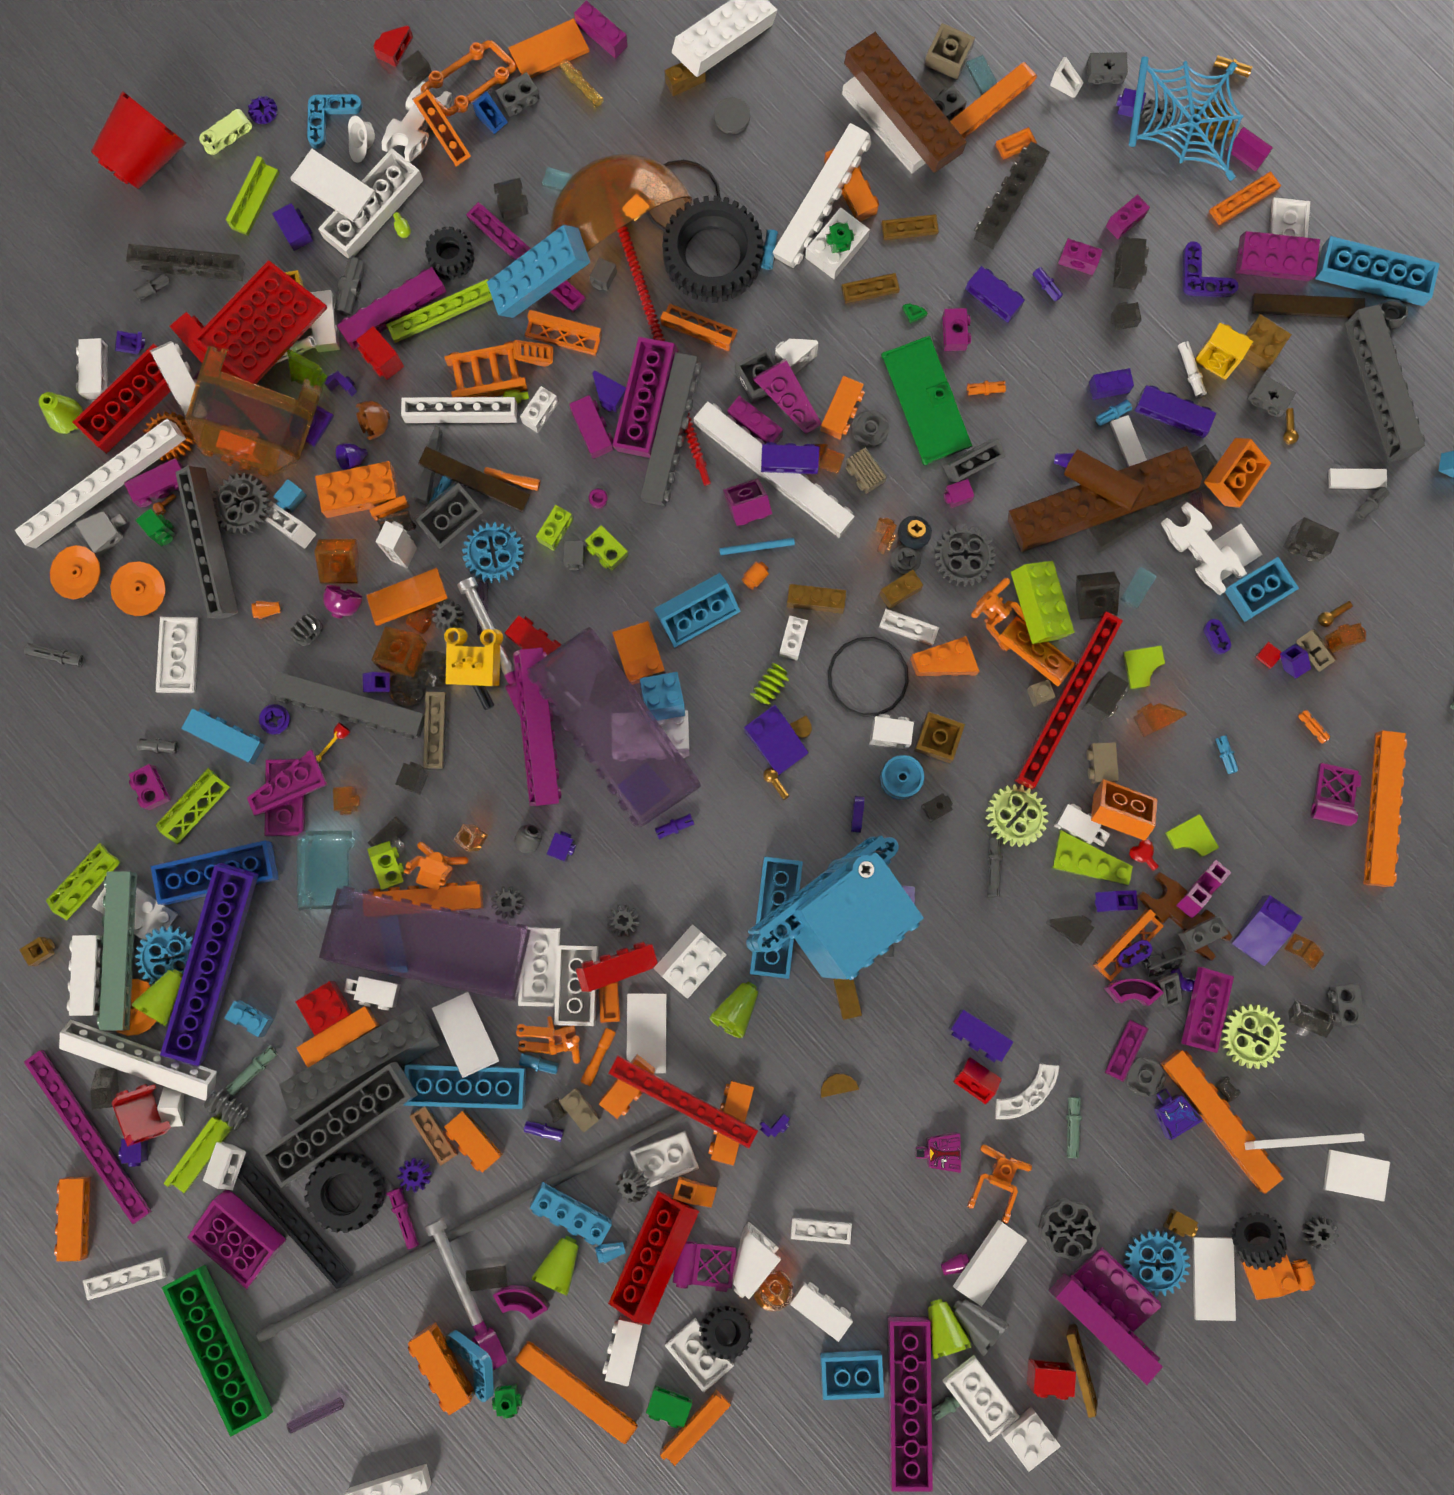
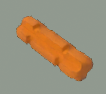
M1304 710L1298 715L1299 719L1305 722L1306 727L1313 735L1318 736L1317 739L1320 743H1325L1330 739V735L1323 731L1324 728L1314 717H1311V713L1308 710Z

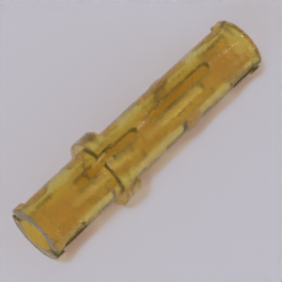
M568 59L563 60L559 68L595 107H599L603 103L604 98L587 82L580 70H576Z

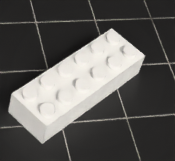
M730 0L676 36L672 53L698 77L771 27L774 23L777 9L768 0Z
M392 148L361 181L373 189L375 194L355 222H352L335 210L318 228L323 239L347 258L355 257L423 182L420 170L406 161L405 158Z

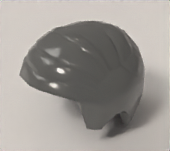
M1387 299L1380 303L1381 310L1385 313L1387 328L1393 330L1404 324L1408 316L1407 306L1396 299Z

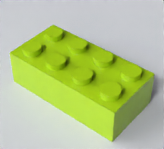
M1053 561L1025 564L1011 571L1032 644L1060 640L1075 633Z

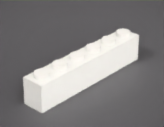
M855 76L843 85L842 95L911 173H914L923 166L925 161Z
M515 397L402 398L401 416L405 423H517V402Z

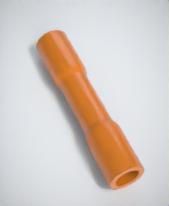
M489 467L484 469L485 474L502 482L519 485L538 491L540 488L541 480L509 474Z
M605 1028L594 1056L580 1082L588 1086L592 1085L602 1059L614 1039L615 1031Z

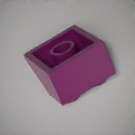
M758 478L723 490L736 526L745 525L750 521L763 519L772 514L768 495Z

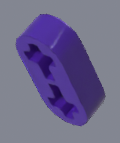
M1211 619L1205 623L1203 630L1212 650L1220 655L1229 651L1231 641L1223 624L1217 619ZM1211 624L1212 626H1217V629L1215 631L1209 630ZM1221 642L1225 643L1226 646L1218 648L1217 645Z
M863 796L854 797L851 832L861 833L865 801Z
M1139 940L1117 955L1116 961L1118 965L1122 968L1133 967L1151 955L1152 945L1146 940ZM1140 944L1142 946L1146 945L1145 954L1143 952L1136 954V951L1140 949ZM1123 955H1133V957L1129 959V964L1122 962V960L1124 959Z

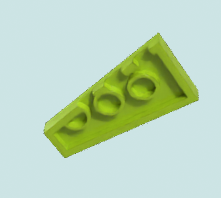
M1062 830L1059 831L1052 865L1053 869L1129 885L1133 866Z

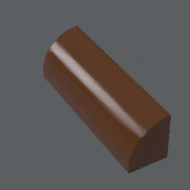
M1079 449L1072 456L1064 472V475L1128 511L1132 510L1144 489L1143 484Z

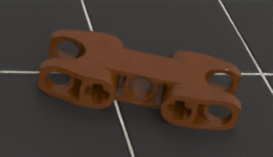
M1161 872L1154 876L1163 889L1160 898L1154 899L1143 891L1137 895L1146 909H1151L1156 914L1154 917L1158 921L1165 923L1170 918L1184 931L1211 917H1215L1212 912L1205 909L1201 915L1197 913L1193 918H1190L1176 906L1188 891L1177 881L1172 880ZM1228 931L1229 934L1221 937V939L1230 941L1233 936ZM1208 945L1194 951L1209 961L1216 957Z

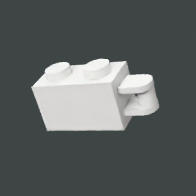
M1075 804L1065 805L1054 826L1087 844L1095 842L1104 847L1110 834L1100 828L1101 824L1091 821V813H1088V815L1081 811L1082 808ZM1097 832L1101 834L1099 839L1095 837Z
M359 976L358 980L346 978L343 992L355 994L354 1000H358L359 1005L370 1007L372 1003L377 1004L378 1009L389 1011L390 1007H396L401 984ZM354 983L357 984L356 991L352 990Z

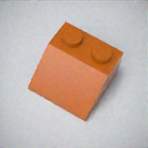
M1287 1254L1285 1258L1281 1257L1282 1262L1280 1264L1276 1262V1267L1271 1268V1266H1268L1267 1270H1263L1262 1267L1256 1270L1253 1266L1248 1267L1245 1262L1242 1263L1256 1300L1282 1297L1300 1290Z

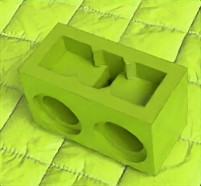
M555 505L536 535L538 542L555 551L574 520L572 514Z
M602 525L585 540L587 551L592 556L596 554L600 558V564L605 569L609 567L613 571L629 556L628 551ZM598 539L604 541L602 546H595L594 542ZM611 552L617 554V557L613 560L607 558Z
M390 841L367 849L381 890L404 882L402 875L405 873L402 863L397 864L396 859L399 858L396 847H391Z

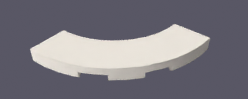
M1038 1064L1036 1076L1027 1089L1011 1098L996 1099L995 1119L1017 1118L1036 1109L1044 1102L1053 1089L1057 1080L1059 1066Z

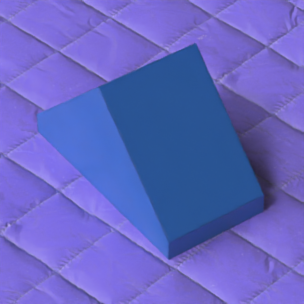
M487 91L472 103L476 116L493 134L508 123Z

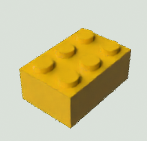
M1219 323L1203 344L1195 361L1200 366L1226 380L1243 360L1253 341L1247 335L1234 331L1231 326Z

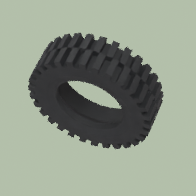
M709 195L703 196V202H700L699 198L693 199L694 205L691 206L689 201L684 204V211L679 207L676 210V216L672 214L670 217V224H666V233H663L662 242L667 274L669 273L670 280L672 282L675 281V287L678 290L683 287V294L688 296L689 292L692 293V299L697 300L699 295L702 302H707V297L712 298V303H717V297H721L722 302H725L729 294L734 299L737 297V291L742 294L745 292L746 286L750 287L752 285L753 279L756 280L758 271L761 269L763 239L761 229L759 230V223L757 220L754 221V215L751 212L747 214V208L744 205L739 209V202L735 200L732 205L729 204L728 197H724L723 202L719 201V196L714 195V201H709ZM706 229H720L729 233L737 241L740 248V259L736 268L732 272L718 277H708L695 273L688 265L685 256L686 248L691 238Z

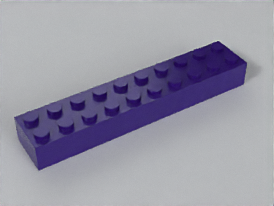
M223 863L214 866L160 1056L196 1066L205 1061L258 879V873Z

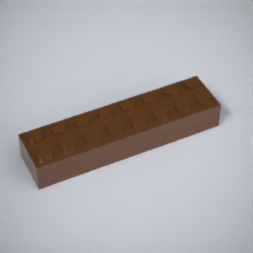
M876 31L846 51L844 60L846 67L934 173L963 154L967 141Z

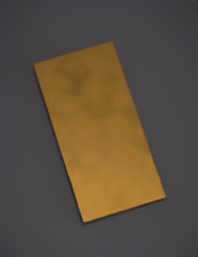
M1071 1324L1068 1327L1067 1339L1088 1418H1092L1097 1415L1098 1401L1078 1326Z

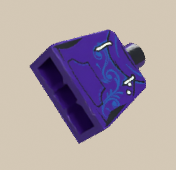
M1166 1088L1156 1094L1161 1104L1156 1106L1154 1111L1166 1139L1172 1140L1203 1121L1182 1095L1177 1094L1171 1097Z

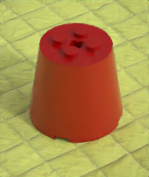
M122 91L91 152L99 159L98 163L110 172L115 171L113 175L127 185L130 183L137 189H140L187 143Z

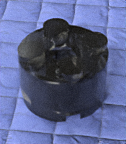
M520 178L506 180L493 185L495 194H498L496 201L504 221L529 214L527 208L528 200L526 195L522 194L521 189L523 187Z

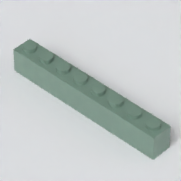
M107 872V876L104 878L106 896L103 897L105 915L102 917L104 935L101 937L103 955L100 957L102 974L99 977V985L101 986V994L98 997L100 1014L97 1017L99 1030H130L137 873Z

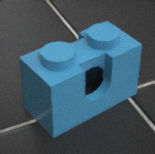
M241 1000L232 1003L224 1018L235 1025L246 1027V1031L257 1037H264L274 1021L272 1017Z

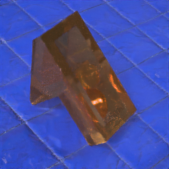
M814 444L819 446V467L839 474L845 454L827 449L828 444Z

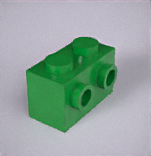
M151 508L136 519V522L145 533L161 547L172 542L173 537L176 536L172 530L175 528L173 524L162 514L158 515Z

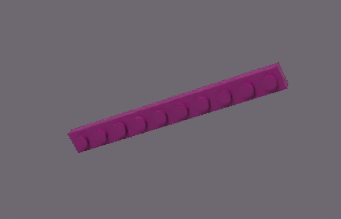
M44 1050L38 1051L24 1061L132 1225L151 1213V1209Z

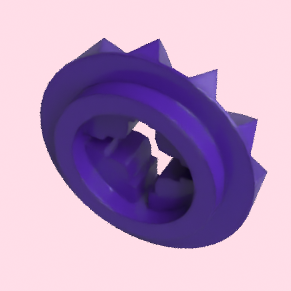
M258 95V98L252 99L251 104L248 105L250 118L258 124L270 123L277 115V105L268 96L261 97ZM261 105H263L265 108L264 115L260 111Z
M271 704L261 711L259 724L269 734H280L287 730V726L290 723V714L283 706ZM273 714H275L276 717H282L279 720H277V726L275 725V723L269 722L273 719Z

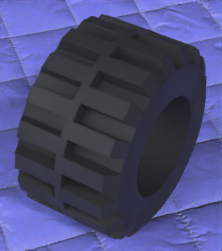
M450 226L449 229L441 227V231L435 230V234L429 236L430 241H426V257L430 267L433 268L438 276L442 275L444 279L449 277L450 280H454V277L457 276L459 279L462 277L461 274L464 273L466 275L468 273L467 269H471L473 266L471 262H474L475 258L471 242L460 229L454 230V227ZM455 247L459 249V253L452 259L440 257L441 253L447 248Z
M1256 1212V1215L1249 1213L1246 1218L1242 1216L1240 1222L1236 1221L1234 1224L1235 1228H1232V1241L1239 1260L1242 1263L1245 1262L1248 1267L1253 1266L1256 1270L1259 1267H1262L1263 1270H1267L1268 1266H1271V1268L1276 1267L1275 1263L1280 1264L1282 1262L1281 1257L1285 1258V1250H1287L1281 1224L1277 1223L1274 1217L1270 1218L1269 1214L1266 1213L1264 1215H1261L1260 1212ZM1257 1237L1269 1239L1262 1245L1250 1244V1241Z
M720 1306L713 1308L711 1312L705 1314V1319L703 1318L701 1321L702 1326L699 1327V1332H701L699 1338L703 1342V1348L710 1355L727 1360L735 1359L737 1356L743 1355L744 1350L747 1351L749 1348L747 1345L752 1341L750 1334H753V1329H750L751 1322L747 1320L745 1313L731 1306ZM723 1320L731 1321L736 1329L735 1338L729 1345L720 1344L715 1335L717 1325Z

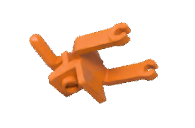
M1004 578L991 591H987L976 602L977 606L971 612L973 618H977L982 611L987 615L984 619L986 628L999 643L1000 648L1008 651L1010 648L998 639L1000 634L994 626L1009 615L1012 610L1011 608L1025 622L1022 609L1017 602L1008 600L1006 603H1002L1003 599L997 596L1010 584L1009 578Z
M419 842L417 847L427 856H416L410 862H407L405 866L407 868L404 870V873L410 874L411 871L419 866L421 868L416 883L439 890L440 886H444L451 877L453 868L449 865L467 864L468 858L447 857L442 853L434 852L424 842Z
M551 1016L547 1017L548 1028L525 1026L524 1024L517 1025L516 1035L518 1037L549 1039V1043L521 1040L518 1047L520 1053L532 1052L555 1055L563 1051H572L573 1062L575 1064L580 1063V1038L576 1035L575 1026H562L554 1030Z
M981 1145L980 1150L996 1159L997 1162L993 1165L994 1170L991 1175L983 1173L978 1177L967 1207L974 1208L983 1180L987 1179L989 1183L1011 1192L1001 1222L1008 1223L1018 1193L1017 1187L1011 1184L1017 1168L1029 1172L1032 1170V1165L1012 1157L1007 1159L1005 1154L987 1145Z

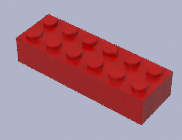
M154 343L72 422L106 454L171 392L150 350L157 348Z
M657 1191L609 1300V1305L634 1322L650 1325L699 1210L685 1202L673 1199L671 1194Z

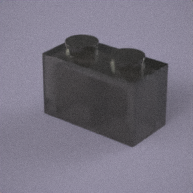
M411 761L410 764L403 763L395 785L421 795L428 773L424 771V767Z

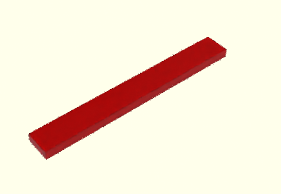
M617 1055L608 1074L747 1148H750L758 1132V1129Z

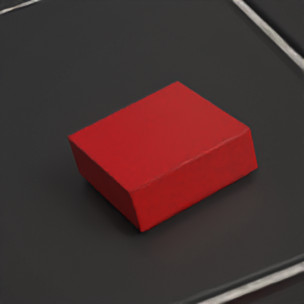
M1267 642L1255 658L1271 669L1280 659L1281 651L1270 642Z

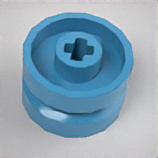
M900 755L893 757L886 763L881 770L879 779L885 794L893 799L904 800L914 796L920 790L925 776L922 766L916 759ZM904 775L906 778L904 780H900L899 776Z

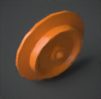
M78 545L66 547L57 554L52 562L50 569L51 584L55 591L64 598L73 600L84 598L98 584L101 573L100 562L95 553L87 547Z
M141 561L129 562L120 567L113 575L110 585L111 597L116 606L124 613L133 616H144L156 611L162 604L166 593L165 580L160 571L151 564Z
M132 979L130 1030H115L117 1033L126 1036L140 1035L148 1031L157 1022L132 1006V1003L151 986L148 982Z

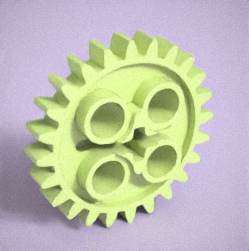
M1015 784L1011 786V789L1008 785L1004 787V791L999 789L997 794L992 795L993 800L988 802L991 807L986 809L990 814L985 818L991 820L987 826L994 827L991 833H998L997 840L1003 837V844L1009 840L1010 846L1015 845L1016 842L1018 847H1021L1023 842L1026 846L1030 844V841L1034 843L1037 837L1040 838L1043 835L1041 831L1046 830V827L1042 824L1048 823V820L1044 818L1048 815V812L1043 811L1046 805L1040 804L1043 798L1036 799L1037 792L1031 794L1030 788L1024 791L1023 785L1018 789ZM1012 799L1017 800L1019 806H1015L1012 803ZM1027 803V807L1024 809V811H1022L1018 818L1011 824V826L1007 828L1006 825L1013 819V817L1023 807V805ZM1027 811L1033 814V819L1027 816ZM1000 812L1006 814L1007 820L1002 819ZM1015 825L1021 827L1022 833L1015 829Z
M1247 1004L1246 1009L1244 1006H1239L1240 1012L1233 1009L1234 1016L1227 1015L1229 1022H1224L1227 1028L1222 1030L1225 1036L1220 1039L1226 1041V1044L1222 1047L1229 1048L1226 1055H1234L1232 1061L1236 1062L1239 1060L1240 1066H1244L1246 1063L1247 1068H1252L1254 1065L1256 1069L1260 1068V1063L1263 1067H1267V1061L1274 1063L1273 1056L1280 1058L1277 1051H1284L1280 1044L1286 1043L1285 1040L1281 1039V1036H1285L1286 1033L1280 1031L1284 1025L1277 1024L1280 1018H1273L1275 1012L1270 1011L1267 1013V1007H1263L1260 1010V1005H1255L1253 1009L1252 1004ZM1247 1018L1252 1023L1250 1028H1246L1244 1024ZM1266 1026L1270 1031L1267 1037L1263 1035V1029ZM1240 1028L1247 1033H1254V1036L1268 1041L1269 1045L1260 1040H1253L1251 1036L1243 1034L1237 1029ZM1239 1036H1242L1244 1039V1043L1242 1046H1238L1237 1044V1038ZM1258 1044L1262 1047V1052L1259 1055L1255 1052V1047Z

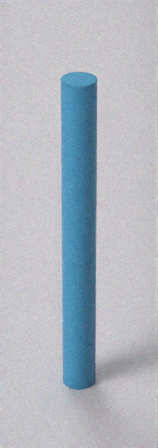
M794 538L723 547L719 548L721 556L795 545Z

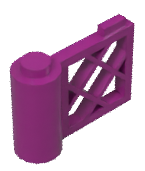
M1320 763L1315 798L1310 813L1311 818L1345 826L1355 824L1358 820V812L1354 808L1356 789L1361 786L1362 777L1358 775L1359 771ZM1324 769L1330 770L1335 777L1327 781L1323 775ZM1344 773L1352 775V782L1349 785H1346L1340 777ZM1335 779H1337L1343 787V789H1341L1337 793L1330 785V783ZM1325 786L1332 793V796L1329 798L1321 797V789ZM1345 790L1350 796L1349 802L1342 801L1338 794Z
M686 1241L674 1268L673 1283L678 1288L686 1289L688 1285L715 1287V1291L727 1292L728 1288L732 1289L737 1248ZM701 1248L709 1249L713 1253V1256L706 1262H703L700 1258ZM723 1251H731L730 1260L723 1264L718 1255ZM716 1258L722 1267L712 1273L706 1265ZM705 1267L711 1276L705 1281L697 1280L698 1272ZM723 1269L729 1274L728 1283L719 1282L715 1277Z

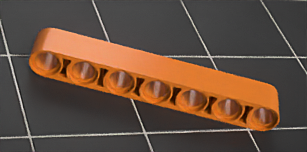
M1026 62L1021 63L950 122L965 139L1029 87L1037 78V74Z
M527 1341L516 1356L515 1360L523 1368L621 1443L626 1444L638 1428L637 1423L532 1342Z

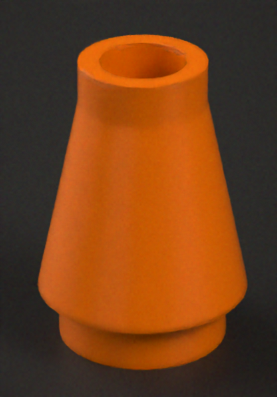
M256 601V603H251L253 618L262 619L281 613L279 602Z

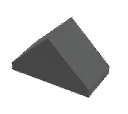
M1168 973L1152 980L1153 984L1164 992L1159 997L1164 1008L1182 1002L1179 975L1177 973Z

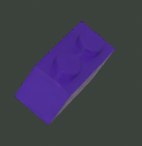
M292 203L272 213L293 251L313 241L310 236L313 233L308 223L303 224L301 219L304 216L299 208H294Z
M1130 368L1093 375L1089 381L1092 399L1096 400L1130 393L1134 387Z

